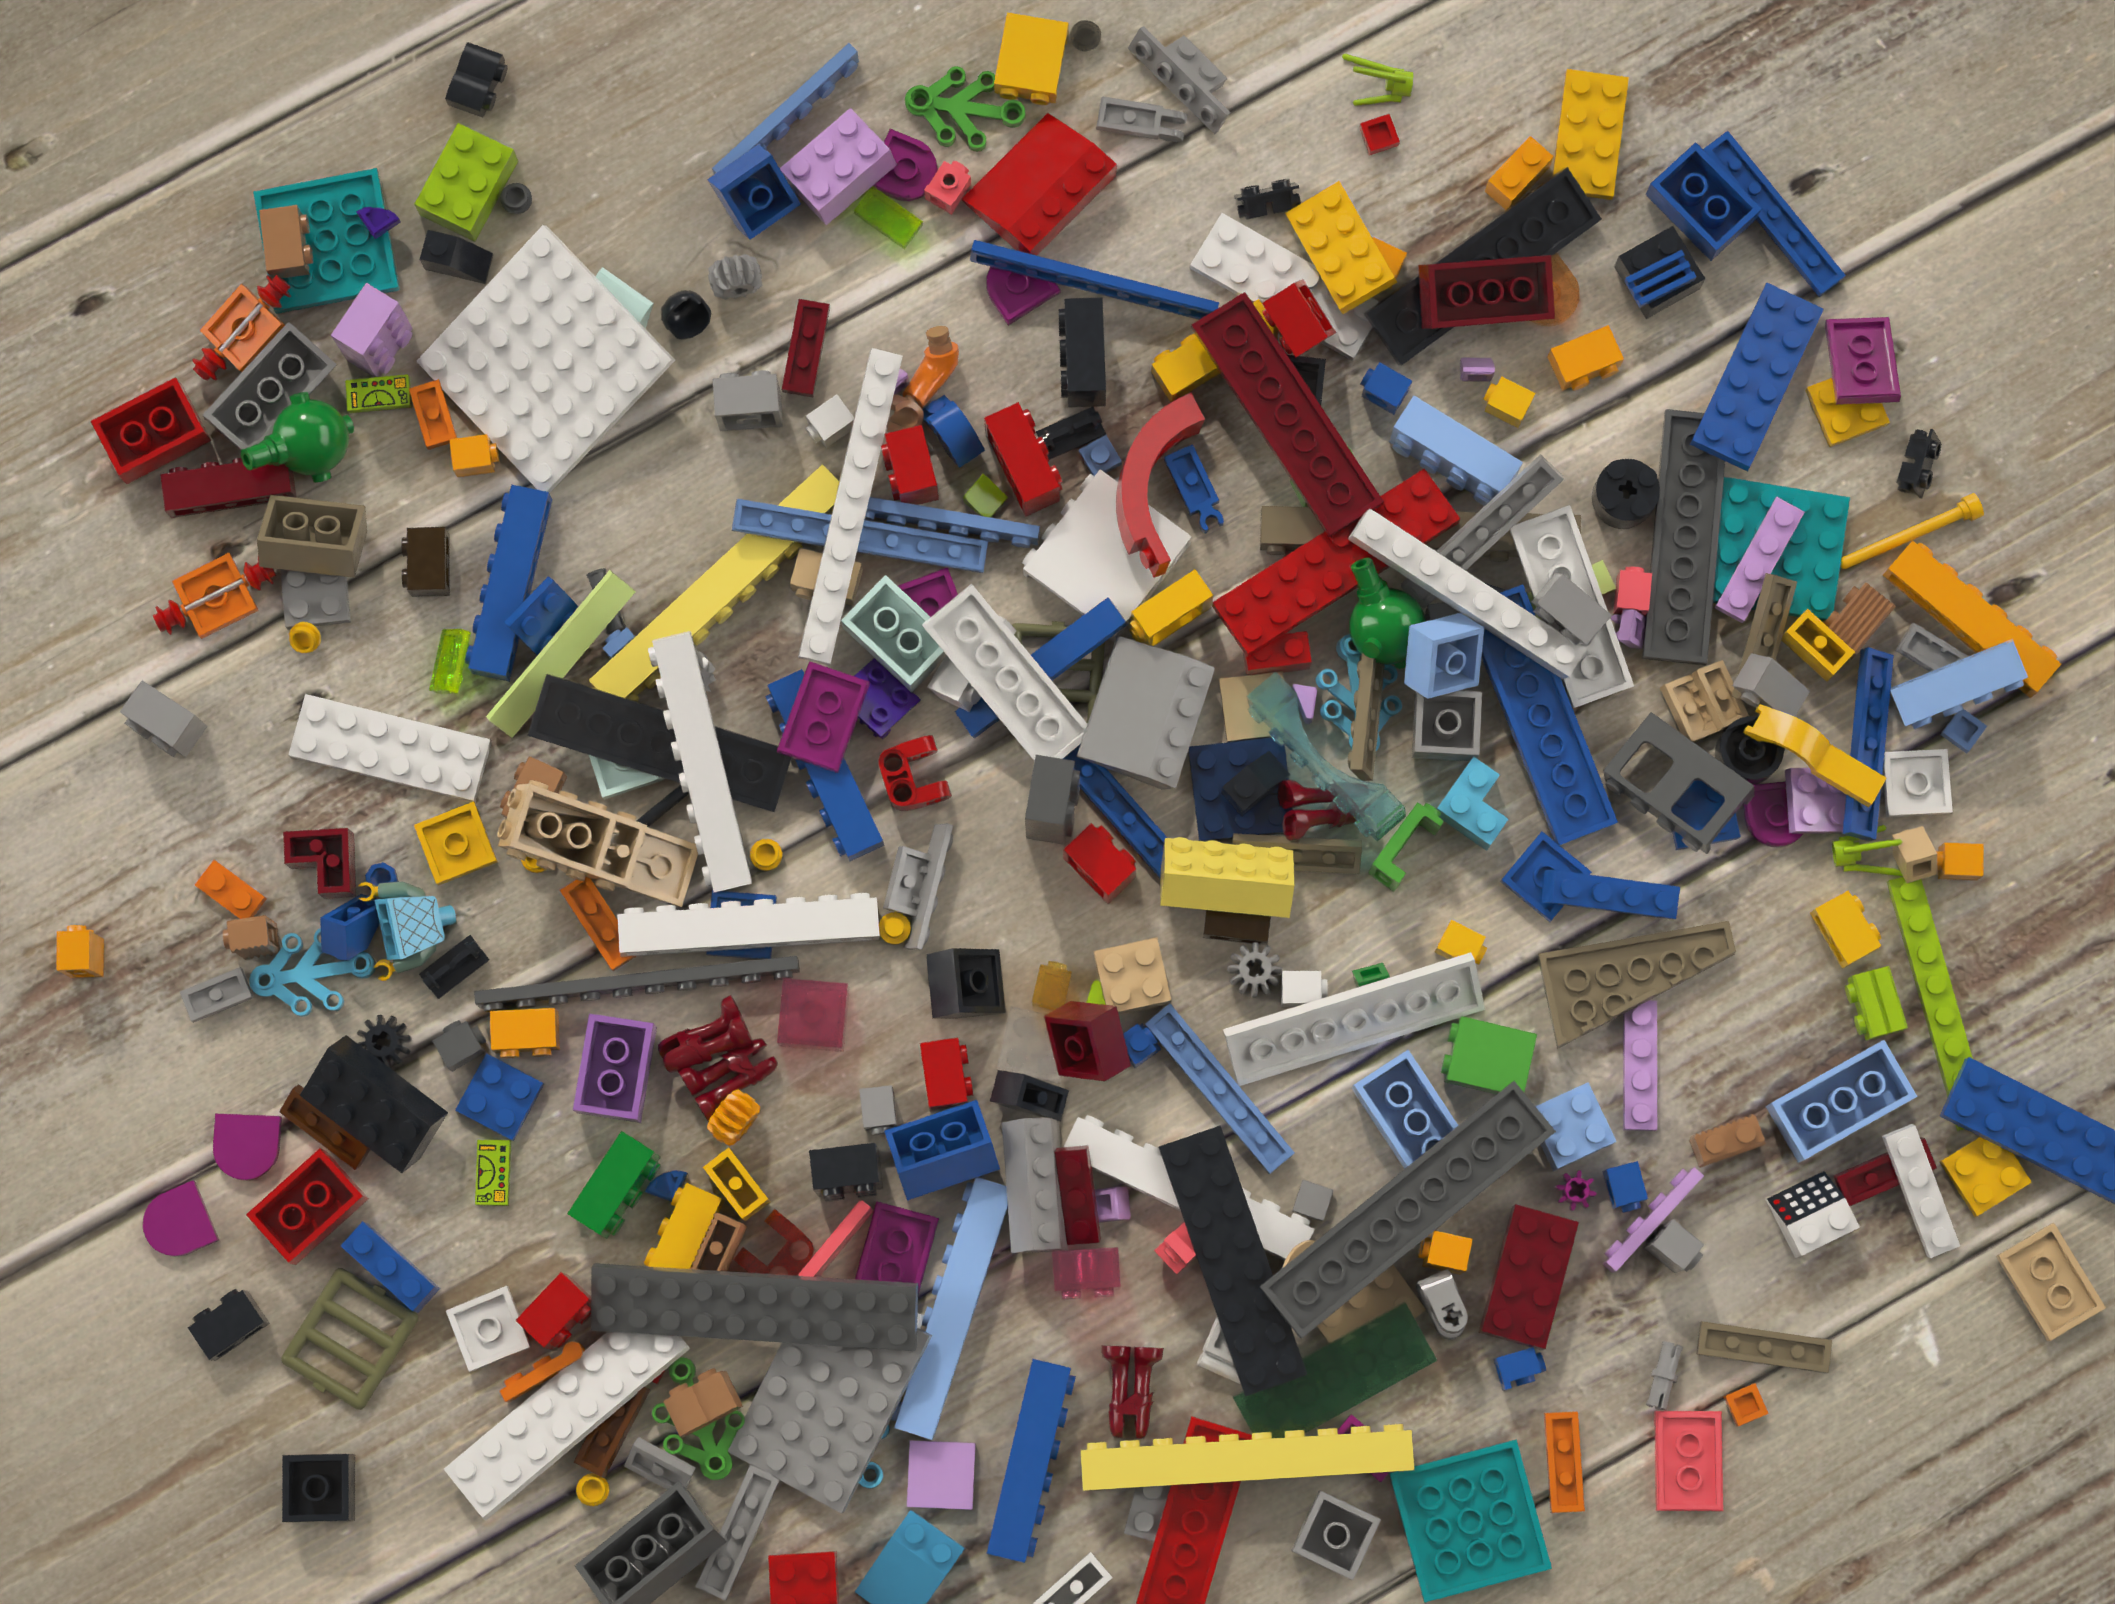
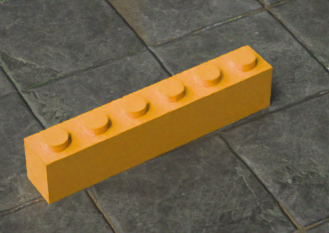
M1912 540L1883 576L1975 653L2013 639L2028 675V678L2023 679L2024 686L2019 689L2029 698L2033 697L2061 665L2056 660L2057 655L2047 646L2043 645L2041 647L2031 639L2033 636L2026 628L2021 625L2015 626L2007 619L2008 615L2002 608L1995 604L1991 606L1982 598L1983 594L1978 588L1972 584L1966 585L1957 577L1958 573L1955 569L1946 563H1939L1932 557L1934 554L1926 545L1922 543L1917 544Z

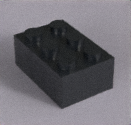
M1103 297L1064 299L1065 309H1058L1059 337L1065 336V340H1059L1060 367H1066L1067 369L1066 371H1061V398H1068V407L1106 406Z
M875 1143L809 1150L813 1190L819 1197H823L825 1202L844 1200V1194L856 1193L858 1198L877 1196V1190L883 1189L880 1153Z

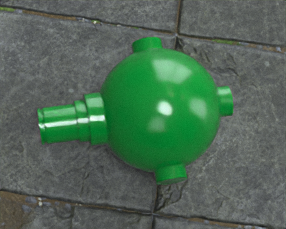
M301 392L289 397L291 404L277 417L272 434L265 436L264 440L259 444L241 450L242 462L249 471L267 464H273L274 466L285 464L296 473L311 475L314 483L323 482L332 478L330 470L335 468L344 458L349 445V434L354 432V424L348 415L342 416L330 404L310 399L308 392Z
M1371 558L1360 559L1351 566L1358 584L1357 596L1359 598L1349 622L1352 642L1361 654L1363 653L1369 658H1375L1378 664H1393L1396 669L1405 668L1409 626L1426 622L1424 612L1420 604L1411 595L1402 590L1388 587L1387 582L1378 575Z

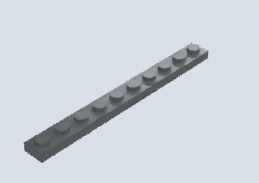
M789 956L474 991L475 1004L479 1008L484 1007V1012L504 1010L503 1005L516 1004V1008H531L536 1006L535 1001L548 1000L549 1005L568 1003V998L581 997V1001H594L600 999V994L613 993L614 998L632 996V991L645 989V994L665 992L664 987L677 986L678 991L697 989L696 984L708 982L710 987H722L729 985L728 980L741 979L743 984L761 982V977L772 975L774 980H786L793 978V973H799L800 968L798 957Z

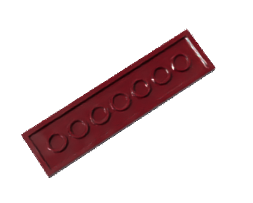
M1243 292L1191 324V329L1329 538L1358 521L1368 509L1374 511L1383 505V499L1246 292Z

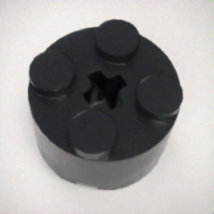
M1635 459L1612 461L1603 469L1592 491V504L1600 519L1608 526L1616 529H1630L1644 522L1651 515L1659 500L1660 485L1657 474L1648 465ZM1623 489L1629 491V499L1623 498Z
M1747 716L1731 723L1716 742L1715 758L1746 781L1755 785L1767 780L1778 769L1782 762L1785 748L1765 741L1758 742L1743 733L1748 725L1753 727L1758 719L1755 716ZM1746 746L1748 749H1755L1756 753L1752 757L1750 754L1744 753Z

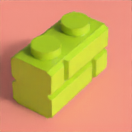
M1889 966L1859 973L1848 978L1849 984L1845 985L1846 996L1850 1004L1855 1003L1858 1016H1854L1855 1026L1859 1035L1864 1034L1866 1041L1898 1033L1908 1028Z

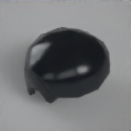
M691 290L676 292L668 297L661 307V320L665 328L677 339L693 338L703 332L710 323L712 313L709 306L699 294Z

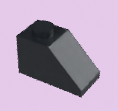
M427 230L420 261L425 270L486 284L494 254L460 237Z
M1268 751L1222 787L1221 794L1243 817L1277 788L1282 780H1286L1291 774Z
M998 1070L990 1102L1013 1110L1061 1121L1069 1090L1025 1074Z

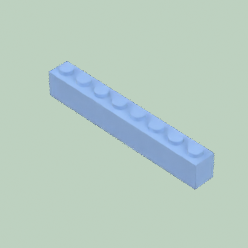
M976 1177L974 1183L968 1182L962 1201H966L967 1205L964 1214L957 1213L952 1232L957 1233L954 1245L947 1244L942 1263L947 1264L943 1277L937 1275L933 1286L932 1294L937 1296L933 1308L927 1306L923 1317L922 1326L927 1327L925 1332L931 1334L932 1337L905 1389L906 1393L903 1402H899L891 1420L896 1421L894 1428L930 1440L934 1438L1008 1210L1006 1186L980 1177Z

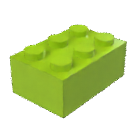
M457 123L414 204L419 215L476 242L518 163L514 149Z

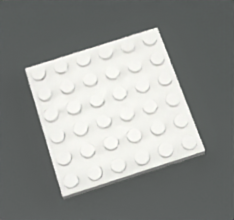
M542 225L416 362L434 381L440 380L445 393L484 434L489 436L493 443L497 444L498 449L537 490L550 493L672 365L675 359L547 226Z

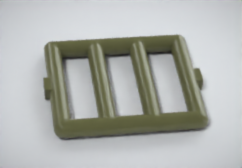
M1052 621V625L1012 624L1017 630L1014 636L1021 644L1022 636L1054 638L1068 627L1065 626V622ZM1105 642L1091 652V659L1082 658L1068 669L1090 672L1089 690L1058 688L1069 702L1088 703L1087 724L1103 679Z
M338 1268L331 1276L281 1357V1361L287 1367L314 1383L312 1386L323 1393L328 1391L352 1407L361 1410L368 1403L418 1322V1314L386 1295L388 1291L375 1284L373 1287L347 1270ZM342 1283L403 1320L393 1337L332 1301ZM324 1312L385 1348L376 1365H373L315 1329ZM307 1340L368 1377L358 1394L297 1357Z

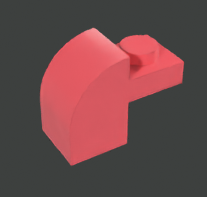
M1184 1222L1154 1250L1176 1274L1182 1271L1196 1257Z

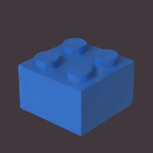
M759 144L707 179L737 229L749 240L801 205L773 156Z

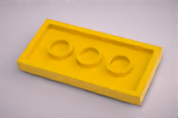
M1567 69L1552 176L1563 168L1568 167L1587 197L1612 200L1615 190L1629 77Z
M1340 181L1285 213L1342 314L1347 313L1397 283L1396 278Z

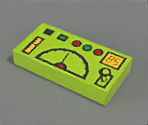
M408 374L345 380L347 411L349 413L412 408L409 388H411L410 377Z
M477 1140L475 1205L509 1206L511 1140Z

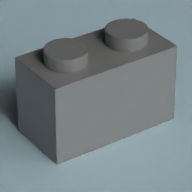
M1753 653L1748 657L1732 685L1742 694L1741 699L1747 704L1758 707L1761 704L1792 716L1797 715L1810 692L1773 658Z
M1673 1219L1664 1223L1644 1249L1672 1272L1678 1273L1683 1270L1687 1272L1696 1266L1703 1257V1254L1699 1251L1704 1244Z

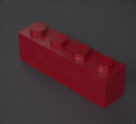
M240 457L233 459L230 464L220 465L218 462H207L201 464V468L188 470L187 467H175L169 469V473L160 474L164 508L171 518L267 504L270 495L297 498L293 471L285 464L279 466L267 464L249 471L244 466Z

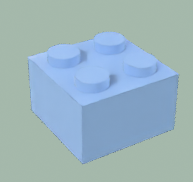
M1462 613L1410 625L1404 684L1427 699L1478 686L1484 627Z
M1589 1082L1535 1106L1556 1131L1541 1143V1147L1553 1171L1617 1142Z

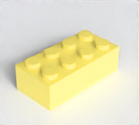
M1182 837L1174 839L1165 838L1161 863L1160 906L1290 918L1295 886L1293 850H1286L1282 847H1255L1250 844H1224L1214 840L1203 842L1188 840Z

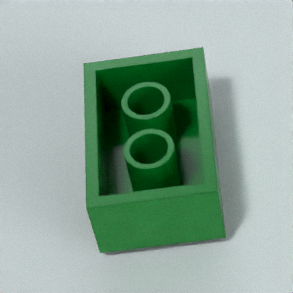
M621 1131L567 1214L606 1239L610 1234L615 1236L625 1222L622 1215L628 1206L633 1209L640 1200L643 1192L639 1189L645 1180L651 1181L661 1167V1164L658 1163L660 1156Z

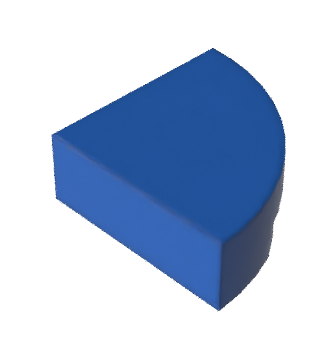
M677 1170L663 1173L649 1183L645 1192L672 1202L678 1187H683L688 1173Z

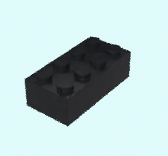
M347 1035L327 1048L300 1094L303 1099L400 1173L405 1172L420 1160L448 1114L445 1109Z

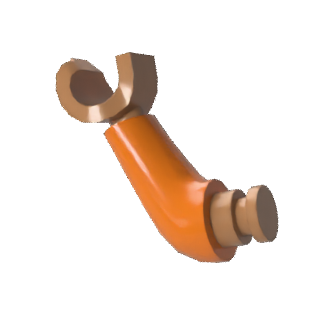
M936 326L927 330L926 336L929 340V347L925 349L924 359L903 391V397L896 394L893 396L890 409L895 412L887 422V432L921 425L924 418L923 407L941 388L958 365V345L955 342H951L950 337H948L949 329L946 326Z

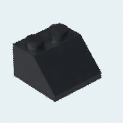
M951 948L926 954L932 1019H958L1006 1013L999 949Z

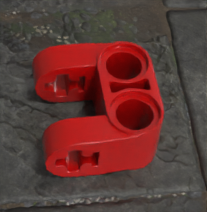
M933 735L919 737L888 748L879 757V768L889 801L896 810L908 811L927 807L952 797L948 781H938L916 788L909 767V762L938 752ZM893 757L899 758L903 763L902 767L895 772L888 771L885 768L886 761ZM905 787L911 790V798L906 802H899L894 798V794L899 788Z

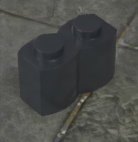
M467 42L460 57L457 70L445 97L447 104L482 118L486 111H491L497 96L493 91L498 82L502 83L508 69V65H505L503 54Z

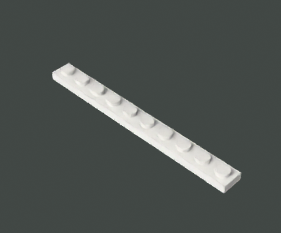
M875 348L870 350L799 651V658L827 665L831 664L902 362V355Z

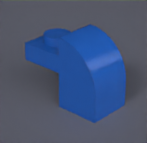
M943 395L922 409L923 421L935 433L947 455L959 468L985 451L972 425L954 401H950Z

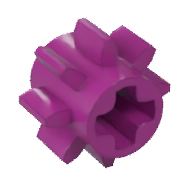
M1578 1170L1575 1178L1572 1179L1569 1174H1563L1562 1176L1566 1183L1555 1186L1556 1190L1562 1191L1563 1196L1558 1200V1203H1563L1564 1201L1570 1203V1211H1574L1578 1203L1583 1208H1588L1589 1204L1586 1198L1594 1197L1597 1194L1594 1191H1590L1589 1184L1594 1179H1582L1581 1170ZM1570 1183L1574 1186L1579 1184L1582 1186L1583 1190L1580 1192L1581 1199L1577 1195L1573 1197L1569 1195L1568 1192L1572 1189Z

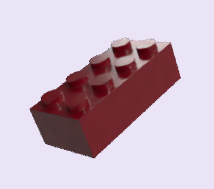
M1551 255L1418 265L1422 329L1555 319Z
M1517 1204L1512 1206L1478 1333L1527 1347H1534V1349L1541 1351L1546 1349L1579 1222Z

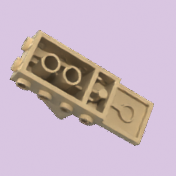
M530 780L529 784H519L516 789L514 788L511 791L507 806L510 807L506 820L504 819L501 822L498 830V838H500L498 847L507 849V856L525 861L527 856L536 859L537 866L555 871L557 867L570 878L584 881L585 877L596 880L595 886L605 890L614 891L615 887H621L676 907H682L698 857L696 844L649 828L647 825L635 821L636 816L620 811L614 814L606 811L607 806L593 801H589L586 804L577 801L578 796L572 793L559 791V794L549 791V786L541 782Z

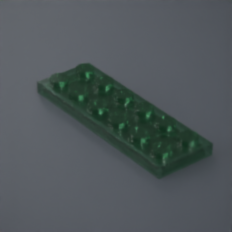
M1403 1302L1303 1357L1302 1360L1308 1375L1246 1397L1244 1392L1241 1391L1234 1395L1233 1399L1252 1433L1271 1432L1272 1439L1285 1438V1431L1304 1430L1307 1433L1438 1360L1406 1302Z

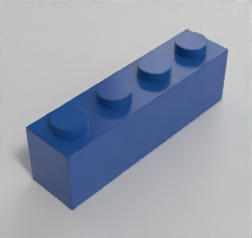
M1545 870L1541 902L1663 919H1676L1680 887L1567 871Z

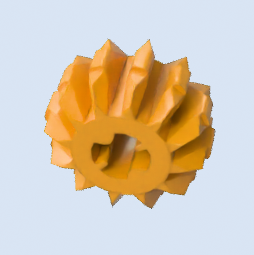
M737 1089L728 1094L715 1110L714 1114L710 1117L707 1130L718 1141L728 1146L734 1145L737 1141H740L757 1119L760 1105L750 1095Z

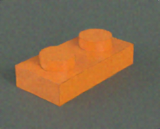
M440 380L409 388L427 449L431 450L450 444L449 439L457 438V434Z
M216 860L212 861L195 883L196 887L239 919L254 917L267 900L266 897Z

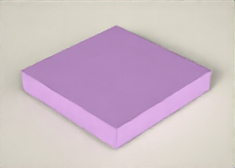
M910 1440L907 1507L973 1510L976 1443Z

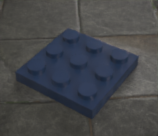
M1284 736L1189 747L1188 753L1199 841L1233 839V833L1256 835L1284 834L1283 817L1288 811L1293 809L1281 807L1278 799V787L1243 817L1221 794L1222 787L1268 751L1288 771Z

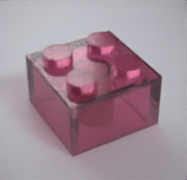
M783 978L777 1036L779 1047L844 1052L850 991L848 983Z
M1118 1247L1052 1251L1055 1294H1061L1062 1300L1081 1299V1293L1094 1292V1298L1114 1297V1291L1120 1290Z

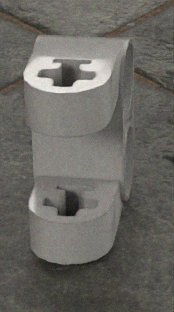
M1446 1269L1418 1281L1416 1284L1417 1293L1437 1333L1442 1338L1448 1340L1461 1336L1467 1324L1468 1315L1450 1271ZM1450 1311L1449 1317L1451 1320H1458V1324L1455 1327L1451 1322L1445 1323L1447 1313Z

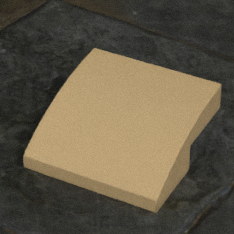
M1723 660L1700 668L1690 675L1660 687L1681 734L1692 742H1697L1725 730L1737 719L1749 716L1742 700L1732 697L1734 690L1732 686L1733 681Z

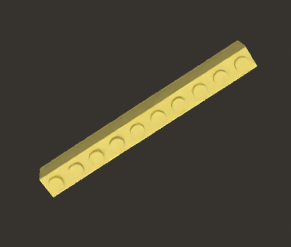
M822 464L778 506L832 515L839 481ZM746 534L591 677L589 682L592 687L638 702L639 697L637 695L646 687L648 689L653 688L656 685V679H661L659 667H652L648 648L653 647L652 641L654 639L691 631L694 644L696 646L708 637L710 634L708 630L716 622L721 624L733 613L731 608L740 600L744 603L756 592L755 586L763 579L768 581L779 571L778 565L786 557L789 560L795 557L799 552V548H803L802 543Z
M1403 1424L1383 1425L1384 1432H1371L1370 1426L1351 1427V1434H1338L1337 1428L1318 1429V1436L1306 1437L1304 1430L1285 1431V1438L1273 1439L1271 1432L1252 1433V1440L1240 1441L1238 1434L1219 1435V1442L1207 1443L1205 1436L1186 1437V1444L1174 1445L1173 1438L1153 1439V1446L1140 1447V1440L1120 1441V1448L1107 1449V1442L1087 1443V1450H1081L1083 1491L1414 1470L1412 1430H1404Z

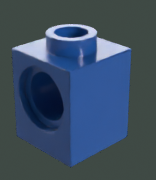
M1379 362L1375 370L1368 369L1360 385L1364 386L1362 397L1395 415L1410 390L1412 380Z
M1638 1161L1602 1171L1612 1209L1621 1207L1622 1213L1640 1209V1202L1648 1199Z

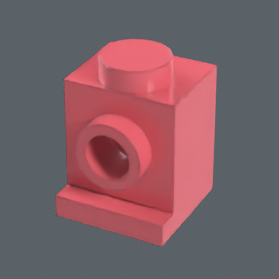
M944 161L930 184L924 189L925 199L952 215L971 185V176L968 175V168L957 161H953L952 164ZM949 177L955 183L948 186L944 184V180Z

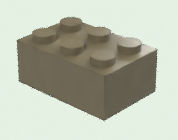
M270 495L257 538L260 567L355 578L367 536L365 506Z

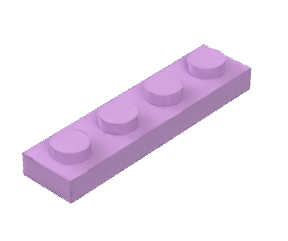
M1778 497L1775 498L1715 609L1741 623L1745 621L1761 592L1765 574H1771L1805 513L1804 511Z
M1649 1000L1623 1014V1130H1657V1001Z
M1695 1167L1688 1172L1682 1169L1671 1180L1670 1183L1674 1186L1666 1196L1661 1192L1648 1205L1652 1211L1643 1220L1638 1216L1626 1229L1630 1235L1623 1243L1616 1240L1604 1253L1608 1259L1603 1265L1610 1272H1616L1704 1175Z

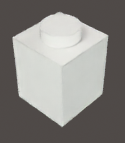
M836 394L806 415L809 426L805 429L816 444L821 441L825 448H827L852 431L854 417Z
M1282 971L1281 1007H1297L1327 997V979H1321V971Z

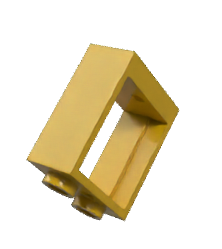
M1194 569L1132 610L1131 622L1129 623L1131 629L1129 631L1135 641L1155 646L1211 609L1213 594L1196 569Z

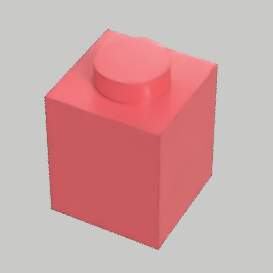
M1633 566L1619 571L1616 577L1613 614L1622 615L1623 609H1634L1643 616H1646L1650 604L1652 573H1645L1643 568Z

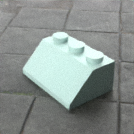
M886 575L841 620L843 629L910 692H913L930 675L945 655V652L922 626L931 617Z

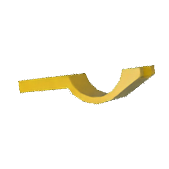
M1761 704L1757 707L1755 712L1760 714L1753 727L1748 725L1743 733L1758 742L1765 741L1786 748L1806 762L1811 769V774L1867 807L1873 804L1886 780L1885 776L1831 745L1829 740L1810 724L1795 716Z

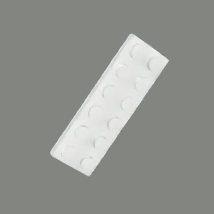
M1223 213L1219 216L1190 264V269L1237 296L1246 292L1252 303L1258 299L1263 303L1291 284L1304 279L1337 332L1321 343L1352 361L1373 328L1364 313L1379 303V301L1370 298L1347 313L1342 314L1315 265Z
M1570 505L1515 524L1510 529L1533 598L1536 597L1555 573H1563L1608 612ZM1609 619L1587 645L1578 642L1586 651L1571 675L1563 679L1573 708L1634 687L1611 619ZM1553 622L1552 624L1548 623L1549 626L1553 627L1557 631L1561 629V627L1557 625L1555 622Z
M972 584L922 624L1034 761L1036 755L1063 759L1081 744L1087 727L1085 720Z
M305 694L288 755L291 758L476 802L492 741L487 738Z

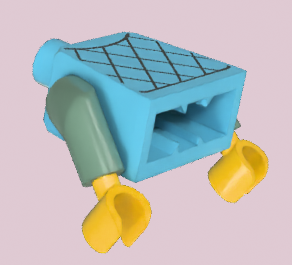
M403 881L379 883L378 886L368 882L359 884L358 887L369 886L372 891L368 898H359L361 901L369 902L374 900L376 896L380 898L375 900L387 960L381 959L377 961L374 968L384 965L389 971L388 974L378 977L381 981L389 979L395 971L402 973L422 966L436 951V944L444 941L443 926L456 922L455 910L451 905L438 908L435 896H426L423 889Z

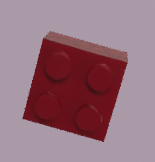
M1069 1001L1044 1016L1059 1076L1105 1082L1131 1066L1117 1006Z

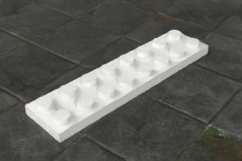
M1470 952L1223 1029L1236 1081L1239 1086L1448 1022L1461 1016L1464 1017L1485 1010L1475 959Z
M608 1331L586 1349L578 1361L561 1370L445 1467V1472L486 1521L634 1397L638 1391L647 1386L690 1349L680 1336Z

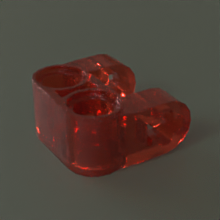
M774 1208L764 1222L787 1240L786 1244L768 1266L744 1247L741 1248L733 1260L749 1273L771 1274L773 1270L781 1267L787 1270L788 1275L799 1276L802 1269L816 1254L815 1246L801 1230ZM799 1242H804L809 1247L808 1256L802 1260L794 1259L791 1253L793 1246Z

